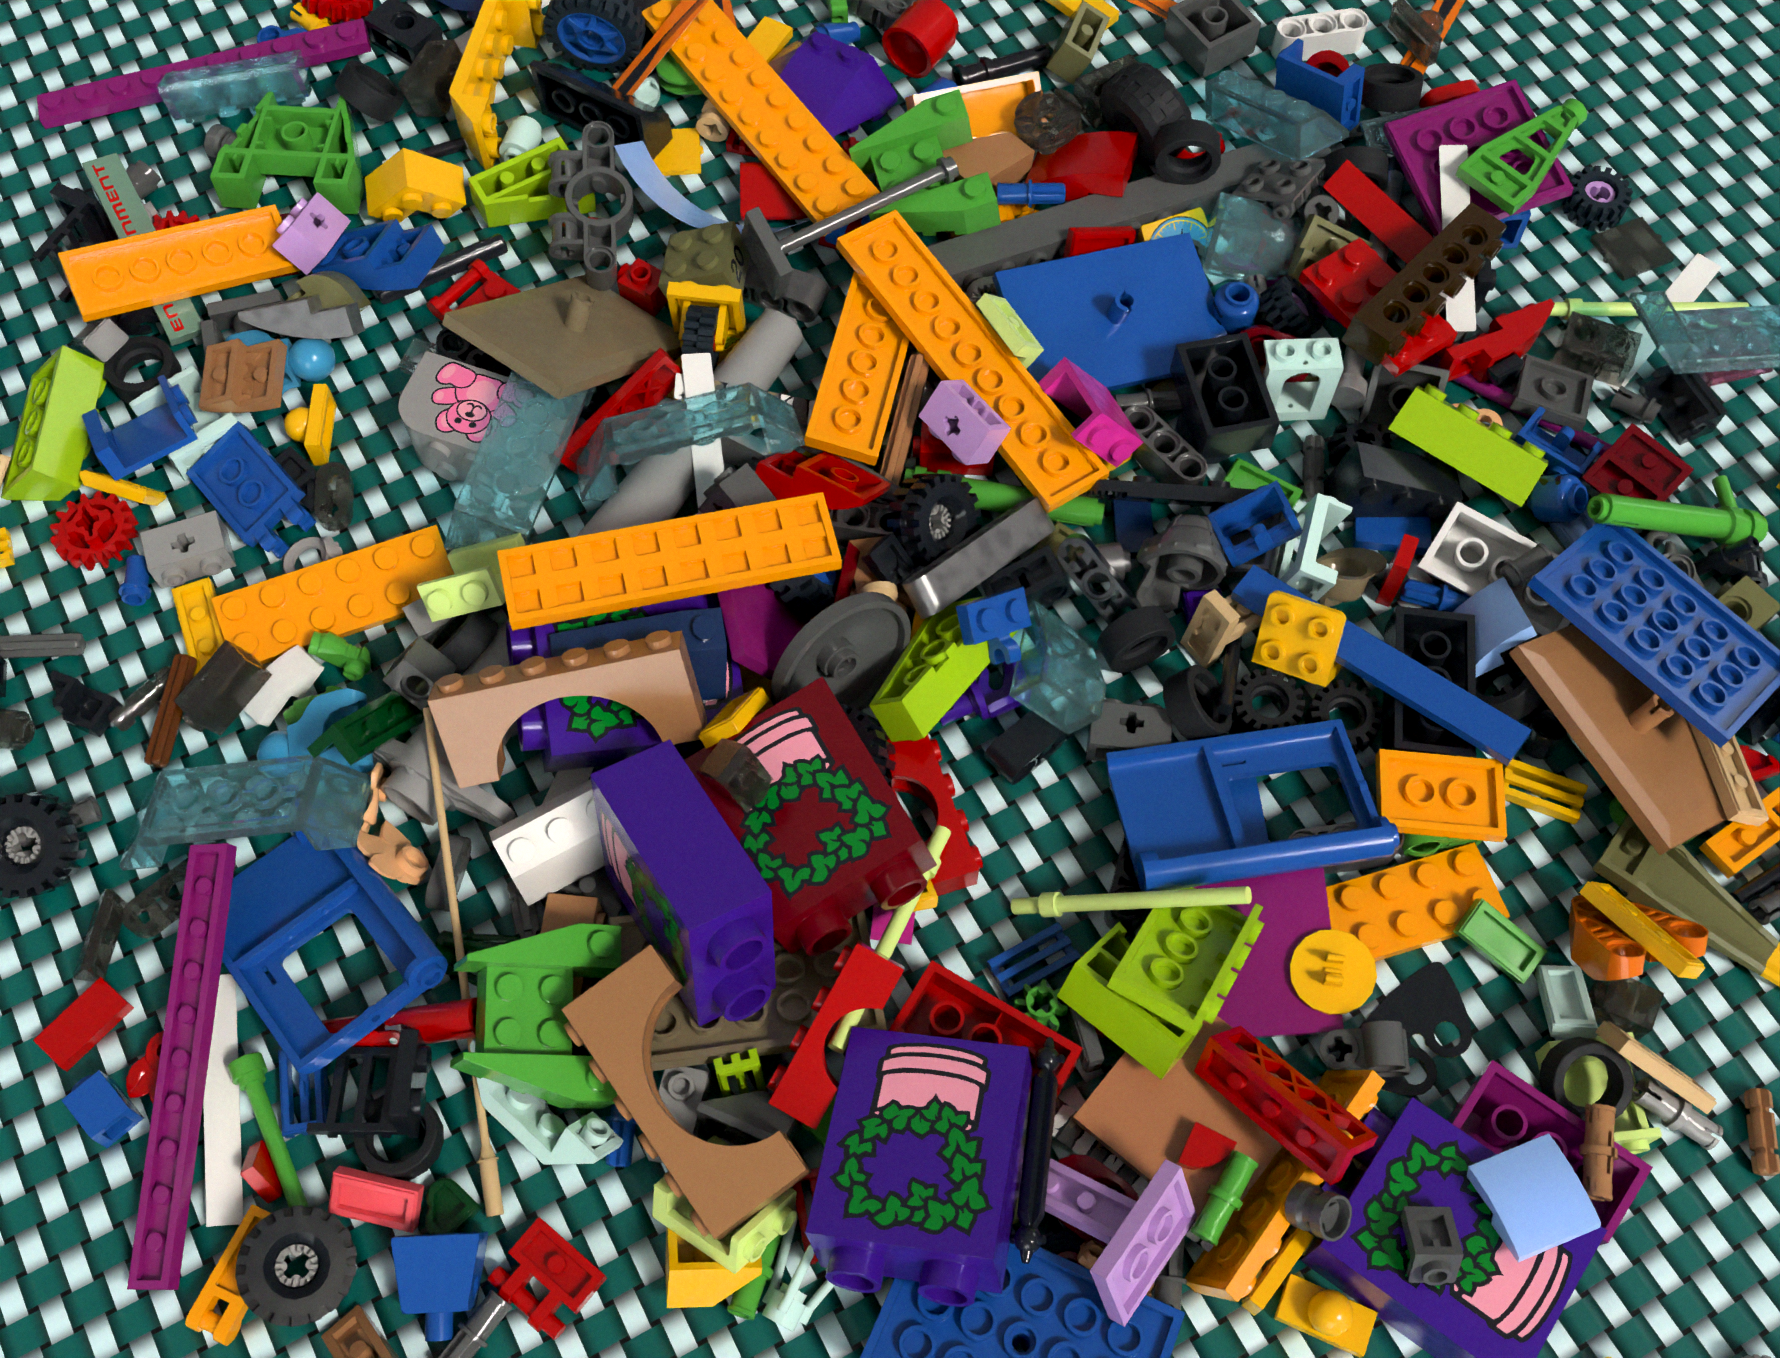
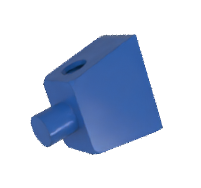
M488 1231L402 1235L391 1238L402 1314L425 1313V1341L452 1340L453 1312L469 1311L476 1307L488 1241Z

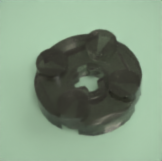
M1054 89L1055 94H1044L1043 90L1035 91L1021 100L1015 110L1014 125L1017 137L1030 148L1038 149L1043 155L1053 154L1059 147L1069 143L1083 127L1078 100L1071 93L1062 89ZM1044 117L1046 119H1051L1054 117V119L1050 122H1042V118Z

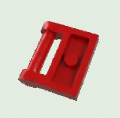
M476 258L468 266L469 270L439 297H432L426 305L430 312L443 322L444 314L453 311L449 307L478 281L482 282L483 285L455 310L521 291L491 271L482 260Z

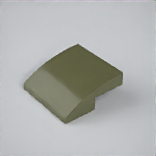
M1309 214L1295 247L1288 275L1298 281L1302 270L1361 237L1316 214ZM1361 238L1370 248L1372 247L1373 243Z

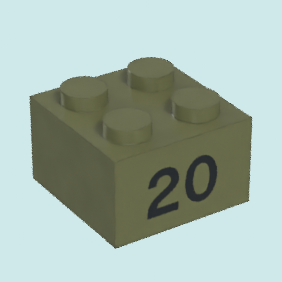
M735 222L712 224L707 227L680 231L670 235L658 284L666 299L669 281H692L698 285L707 286L729 285L735 289H741L743 294L750 256L741 241V233Z

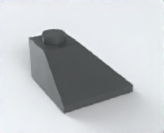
M764 1090L702 1101L696 1109L703 1131L737 1146L761 1141L779 1130L785 1133L793 1143L802 1123L770 1105L768 1102L772 1094Z

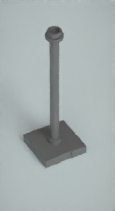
M951 156L947 158L940 157L936 160V167L781 240L775 237L758 206L747 211L745 214L741 241L773 300H777L787 295L793 274V269L785 256L786 253L941 180L946 184L953 182L954 178L959 176L957 164Z

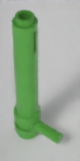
M916 466L915 469L906 468L904 480L913 478L912 475L915 474L952 475V472L938 469L937 473L929 472L927 467ZM962 477L961 481L968 482L972 488L968 493H976L979 500L974 503V506L984 511L1004 513L1021 501L1033 496L1027 487L967 477ZM1079 495L1051 511L1048 515L1053 522L1059 521L1065 524L1093 528L1094 524H1102L1105 503L1098 502V498Z
M1725 475L1715 477L1712 480L1720 507L1717 509L1609 493H1601L1590 499L1587 506L1589 517L1599 524L1711 538L1714 542L1720 544H1734L1748 536L1755 537L1760 543L1768 532V522L1758 511L1738 508L1730 483Z

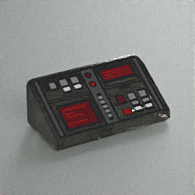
M105 889L96 903L73 974V978L76 980L95 982L99 977L105 980L128 904L112 889Z

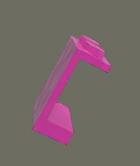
M1066 357L1038 382L1046 394L1085 420L1071 433L1073 438L1116 468L1144 443L1107 387Z

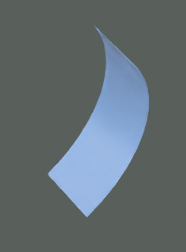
M643 141L614 146L633 180L647 196L673 217L696 228L727 222L701 210L680 194L661 173ZM736 224L737 228L742 234V229L744 228V226ZM795 225L771 228L772 232H776Z

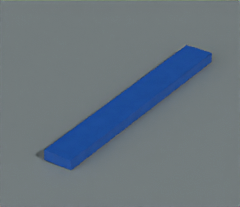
M1256 565L1251 567L1231 594V599L1263 617L1268 596L1275 590L1318 603ZM1346 619L1335 662L1506 766L1509 765L1529 737L1531 729Z

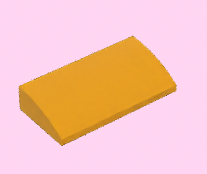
M1038 71L915 94L905 98L908 111L925 99L959 89L969 116L972 139L1012 132L1027 144L1050 140Z

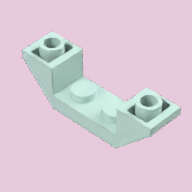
M475 1039L470 1044L471 1052H475ZM476 1077L482 1106L544 1165L594 1164L618 1149L624 1141L593 1111L567 1126L560 1117L555 1115L537 1097L527 1093H518L510 1090L508 1086L486 1078L480 1079Z

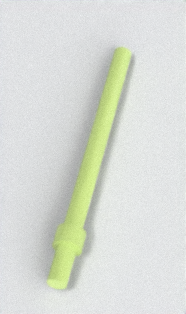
M1566 298L1564 302H1554L1555 305L1550 316H1563L1564 320H1580L1582 316H1747L1749 304L1747 302H1583L1581 298Z
M941 825L936 826L926 846L937 866L923 874L927 882L935 877L942 863L939 857L951 835V831ZM922 892L905 905L895 908L875 949L876 951L888 958L891 957ZM865 1009L854 1010L841 1017L828 1043L830 1049L838 1053H844L849 1042L852 1027H857Z
M1249 886L1062 896L1060 892H1043L1039 897L1013 898L1011 901V911L1014 915L1040 914L1046 918L1061 917L1063 912L1250 904L1252 893Z

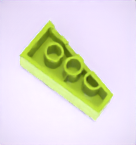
M983 597L953 602L940 612L925 618L871 701L869 707L891 742L917 741L925 738L991 662L988 641L976 645H964L956 610L958 605ZM1017 631L1009 633L1011 638L1016 634Z

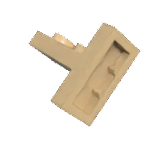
M1214 589L1203 595L1180 643L1202 667L1207 669L1216 664L1225 645L1260 627L1263 617L1231 599V595L1223 598Z

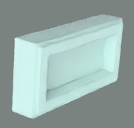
M1537 965L1535 977L1550 1036L1596 1038L1597 1033L1595 1031L1598 1029L1581 968L1579 966Z

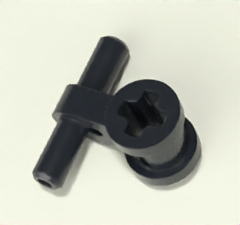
M1748 536L1731 545L1722 544L1710 550L1706 557L1693 562L1698 576L1715 569L1732 577L1730 582L1733 585L1747 575L1763 590L1768 586V577L1762 572L1761 562L1764 560V551L1759 546L1758 540L1753 536Z

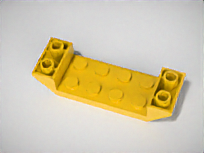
M484 0L449 89L461 137L465 139L469 150L485 170L492 168L496 158L501 157L499 147L502 143V138L498 137L496 129L497 117L495 113H492L490 106L495 100V87L498 79L501 80L504 76V63L507 55L510 56L512 54L513 45L537 48L541 35L544 36L546 34L543 28L545 15L542 14V0Z

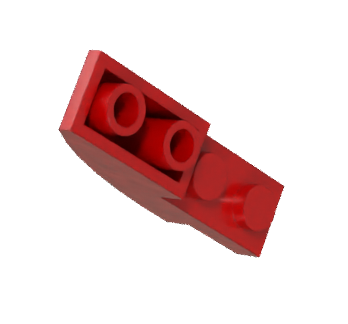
M1548 299L1537 304H1528L1524 308L1509 314L1503 313L1498 315L1490 323L1488 333L1480 334L1475 339L1461 344H1452L1450 348H1447L1441 356L1437 367L1450 370L1448 381L1470 373L1479 383L1488 380L1486 372L1489 367L1514 354L1522 358L1530 350L1550 316L1555 303L1552 299Z

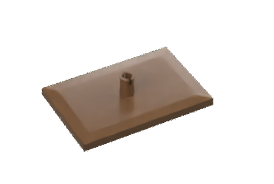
M1574 624L1520 644L1509 653L1659 855L1727 820L1688 720Z

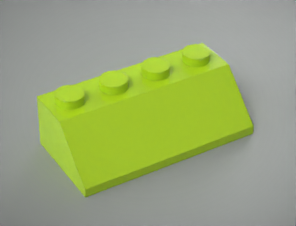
M62 345L32 375L1 498L25 501H61L72 490L77 491L80 488L82 480L79 473L83 471L81 470L82 462L88 456L92 446L90 439H88L89 435L82 415L96 409L97 399L104 392L106 379L102 377L105 363Z
M1427 384L1425 389L1418 385L1388 429L1522 507L1548 466V460L1543 458L1546 452L1528 441L1522 446L1511 440L1510 437L1513 433L1496 422H1493L1490 427L1477 420L1480 413L1463 403H1460L1458 407L1451 405L1444 400L1447 394L1430 384Z

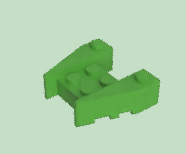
M956 89L925 99L849 148L852 161L865 175L875 172L881 192L936 167V160L944 157L942 151L973 142L969 116L960 90ZM988 172L949 184L941 180L869 214L871 222L896 209L913 231L922 232L923 236H936V232L954 231L955 235H968L1001 224L998 202Z
M267 92L255 107V116L248 124L242 123L236 130L237 138L231 145L224 144L217 154L210 179L222 207L256 209L267 174L314 177L313 184L316 192L320 193L341 213L358 214L365 188L355 126L347 101L341 95L339 96L336 108L280 106L277 104L274 93Z
M578 923L469 953L455 963L454 971L478 972L475 1052H463L450 1060V1068L480 1079L492 1080L508 1086L510 1090L518 1093H527L546 1100V1103L559 1108L604 1109L614 1105L613 1098L618 1094L609 1080L604 1084L601 1083L591 1070L588 1061L593 1056L572 1055V1039L563 1026L569 1020L561 1009L573 1001V977L605 978L621 966V926Z

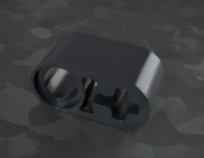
M1034 708L994 740L985 751L984 757L1011 785H1015L1053 755L1064 743L1066 735L1039 708Z

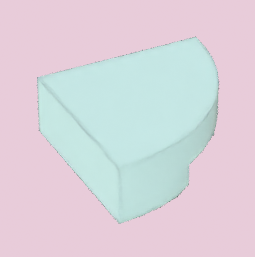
M657 75L646 78L632 96L641 102L655 107L660 99V86Z

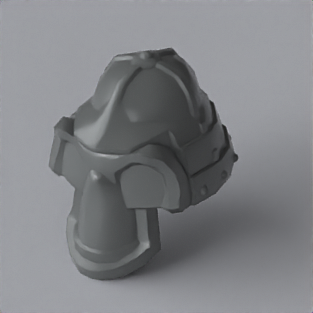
M1180 514L1169 523L1165 530L1152 538L1147 537L1143 540L1136 558L1139 563H1142L1146 571L1143 579L1138 584L1136 598L1141 607L1155 605L1162 608L1164 613H1169L1178 608L1180 588L1185 592L1199 591L1211 588L1221 582L1223 577L1226 576L1225 572L1228 563L1223 555L1222 546L1216 538L1212 523L1206 516Z

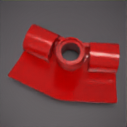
M740 162V215L743 221L746 212L758 206L766 220H800L808 218L762 162Z

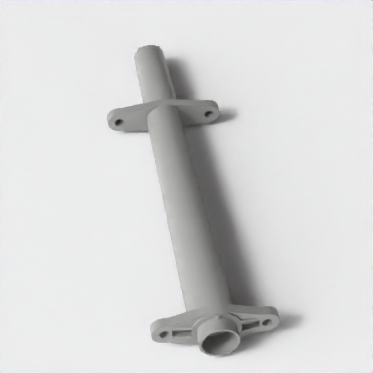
M769 308L764 310L713 371L715 381L728 383L725 393L744 387L768 391L803 343V335L798 327L797 320L777 310ZM665 397L640 421L661 432V435L577 536L665 521L675 517L696 488L686 403ZM717 407L719 427L714 430L720 434L724 462L740 467L748 463L753 471H755L759 461L780 452L778 446L771 440L757 438L740 429L750 413ZM506 622L498 630L487 649L461 676L479 673L482 669L492 665L509 666L506 646ZM433 719L445 810L460 811L497 828L513 820L516 816L514 811L493 794L477 785L459 789ZM423 721L406 743L394 739L374 751L373 761L382 763L383 767L391 772V775L381 786L383 793L408 815L422 823L433 826L438 819L425 722ZM517 721L505 733L503 747L516 731Z

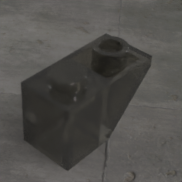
M725 738L719 741L696 771L709 788L746 813L750 811L753 805L759 804L766 797L770 783L773 780L750 748Z

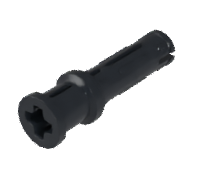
M1041 44L1034 48L1018 51L999 58L980 57L977 62L965 66L961 64L954 65L952 67V79L957 86H963L1012 76L1034 68L1047 66L1051 57L1050 51L1046 48V44Z

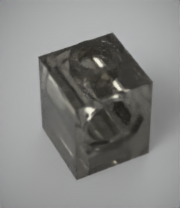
M1632 978L1613 981L1596 980L1589 992L1597 1024L1601 1025L1604 1020L1610 1021L1626 1033L1633 1032L1634 1038L1637 1041L1652 1031L1664 996L1663 992Z

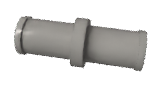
M1647 1077L1642 1078L1635 1085V1088L1642 1093L1640 1095L1633 1091L1631 1100L1661 1118L1663 1126L1671 1131L1679 1130L1706 1150H1711L1719 1143L1720 1140L1711 1134L1714 1133L1722 1137L1723 1127L1694 1110L1689 1101L1681 1096L1674 1097Z

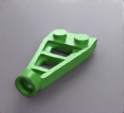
M1567 99L1561 105L1482 145L1458 166L1455 176L1509 215H1513L1536 193L1572 132L1587 119L1585 106L1576 99ZM1541 129L1553 137L1555 141L1545 150L1528 137ZM1518 149L1531 158L1534 164L1527 174L1522 175L1501 160L1500 157L1511 150Z

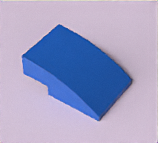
M392 219L344 230L327 255L311 271L313 274L320 271L342 273L352 279L360 289L391 291L418 288L444 251L445 246L432 224L403 230L398 220Z

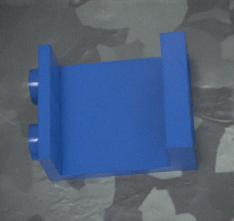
M1298 38L1286 49H1283L1275 61L1274 111L1307 127L1315 125L1320 133L1340 141L1359 124L1365 68L1353 63L1338 77L1302 62L1304 41Z
M164 374L157 377L167 403L113 430L109 428L96 409L82 415L94 452L115 481L198 439L193 424L198 421L188 405L190 402L179 384L172 386Z

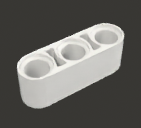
M1356 8L1283 18L1277 25L1271 54L1276 59L1283 49H1286L1298 38L1304 41L1302 61H1306L1317 52L1332 50L1341 55L1355 53L1360 50L1369 18L1365 12Z

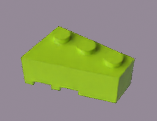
M561 136L468 178L472 201L489 228L549 219L553 214L566 212L565 198L553 196L548 191V183L551 180L548 156L555 151L569 150ZM594 192L587 194L579 200V212L581 214L596 212Z
M1118 922L1074 964L1057 997L1162 1080L1182 1058L1196 1035L1193 1036L1107 987L1112 974L1130 946L1129 942L1124 938L1127 931Z

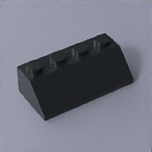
M533 60L529 64L542 114L580 132H583L584 127L592 121H603L613 129L615 145L643 141L653 160L672 140L669 115L662 109L652 107L637 100L632 95H626L611 88L606 83L598 82L577 70H572L561 64Z
M1396 606L1385 626L1384 642L1476 696L1475 615ZM1384 692L1383 749L1476 758L1475 746Z

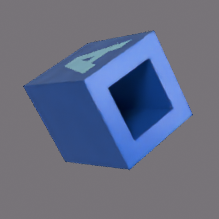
M100 1070L93 1075L80 1079L73 1086L71 1093L61 1100L87 1135L106 1148H109L144 1119L116 1081Z

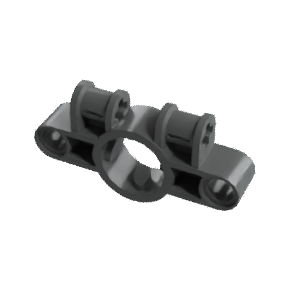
M592 121L583 129L582 150H560L552 152L548 156V165L551 168V180L548 183V191L553 196L565 198L566 212L553 214L548 219V226L552 230V242L549 244L548 252L550 256L559 260H584L585 278L588 285L595 290L605 291L612 288L617 281V240L625 236L632 226L634 219L633 192L627 179L615 171L613 129L603 121ZM593 192L611 193L621 200V211L608 219H591L579 212V200ZM597 266L607 267L605 270L594 269Z

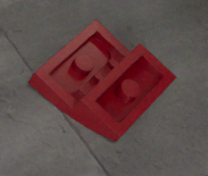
M1632 423L1581 479L1600 494L1609 493L1666 501L1693 472L1694 468Z

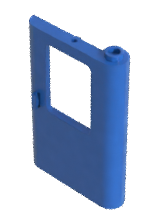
M309 800L298 805L288 819L289 828L295 835L233 878L222 962L292 1065L301 1074H310L322 1069L426 990L438 985L442 981L448 966L447 959L381 875L370 867L367 857L358 849L356 843L327 806L320 800ZM347 913H354L401 974L403 982L376 1004L368 1007L360 1016L340 1031L330 1033L284 969L283 961L287 956Z

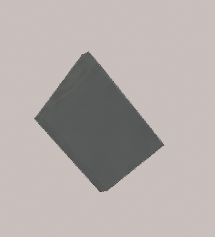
M1373 364L1366 380L1368 389L1365 403L1360 408L1358 422L1361 423L1367 417L1369 424L1373 426L1381 423V432L1398 435L1388 428L1418 385L1425 389L1427 384H1430L1445 392L1450 370L1417 364L1395 378L1382 364L1378 367Z

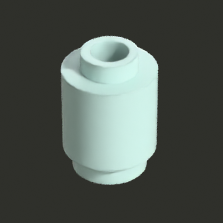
M519 116L511 122L499 147V153L504 161L539 146L542 140L540 124L528 116Z

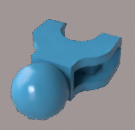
M257 329L235 333L225 339V341L239 338L246 346L275 340L267 333ZM288 338L280 339L287 346L282 396L289 389L301 387V379L319 382L328 377L334 370L336 363L334 350L323 339L301 338L293 345Z
M345 688L315 697L306 707L298 722L288 725L287 730L272 732L260 742L257 752L260 769L275 780H292L304 770H308L311 772L319 771L346 781L372 771L374 768L373 752L350 766L336 747L316 758H313L307 750L332 724L368 704L367 695L354 689Z

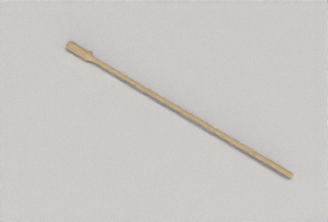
M426 707L423 708L455 954L456 961L458 962L465 954L433 717L430 708ZM458 972L461 999L470 998L467 972ZM468 1038V1039H467L468 1051H469V1052H471V1050H470V1044H471L472 1040L475 1039V1038ZM472 1076L481 1141L479 1161L476 1162L480 1168L486 1217H493L504 1214L497 1165L499 1157H496L490 1144L486 1110L482 1106L477 1078Z

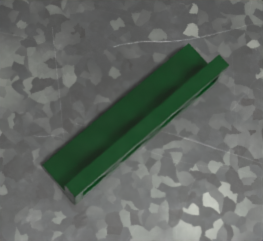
M392 690L332 724L307 750L313 758H316L336 747L351 766L424 721L423 709L419 710L397 691Z

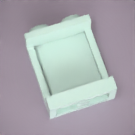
M190 366L168 379L172 386L180 385L190 402L188 405L198 421L193 424L198 439L166 455L185 481L189 479L186 472L237 423V419L231 412H207L199 408L202 378L194 366ZM159 384L153 389L142 393L139 397L132 400L129 405L135 415L139 417L167 403V400Z

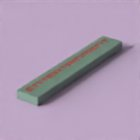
M117 152L82 163L83 169L118 239L156 231ZM190 297L152 306L171 346L202 336L201 319Z

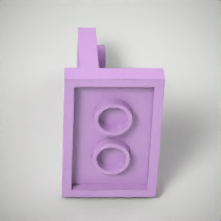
M1050 1158L1045 1211L1107 1244L1091 1268L1090 1273L1109 1319L1125 1327L1197 1217L1182 1167L1165 1159L1139 1199L1135 1201Z

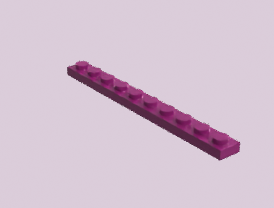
M363 18L40 94L37 95L39 120L45 129L372 52L367 27Z
M229 843L190 845L127 1286L129 1290H178L237 851V847Z

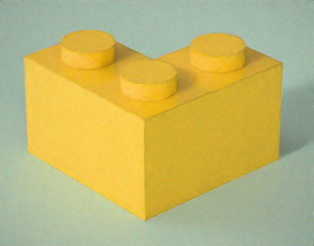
M402 148L365 177L368 215L383 219V221L397 219L400 223L416 210L432 214L436 218L447 219L466 205L463 167L406 148Z

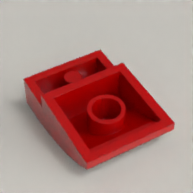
M1100 131L1069 136L1051 142L1038 149L1025 183H1028V179H1032V183H1064L1066 187L1065 201L1068 202L1092 194L1123 197L1138 156V133Z
M787 448L759 461L755 473L777 500L823 492L828 510L862 507L889 491L891 483L829 452H822L809 458L791 448Z

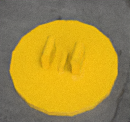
M1338 929L1319 930L1305 937L1294 950L1289 965L1291 984L1299 999L1311 1009L1327 1015L1347 1014L1361 1007L1373 993L1377 979L1375 960L1368 947L1353 934Z

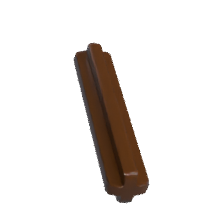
M176 654L173 657L144 757V763L152 767L166 768L169 765L198 664L197 659L190 655Z

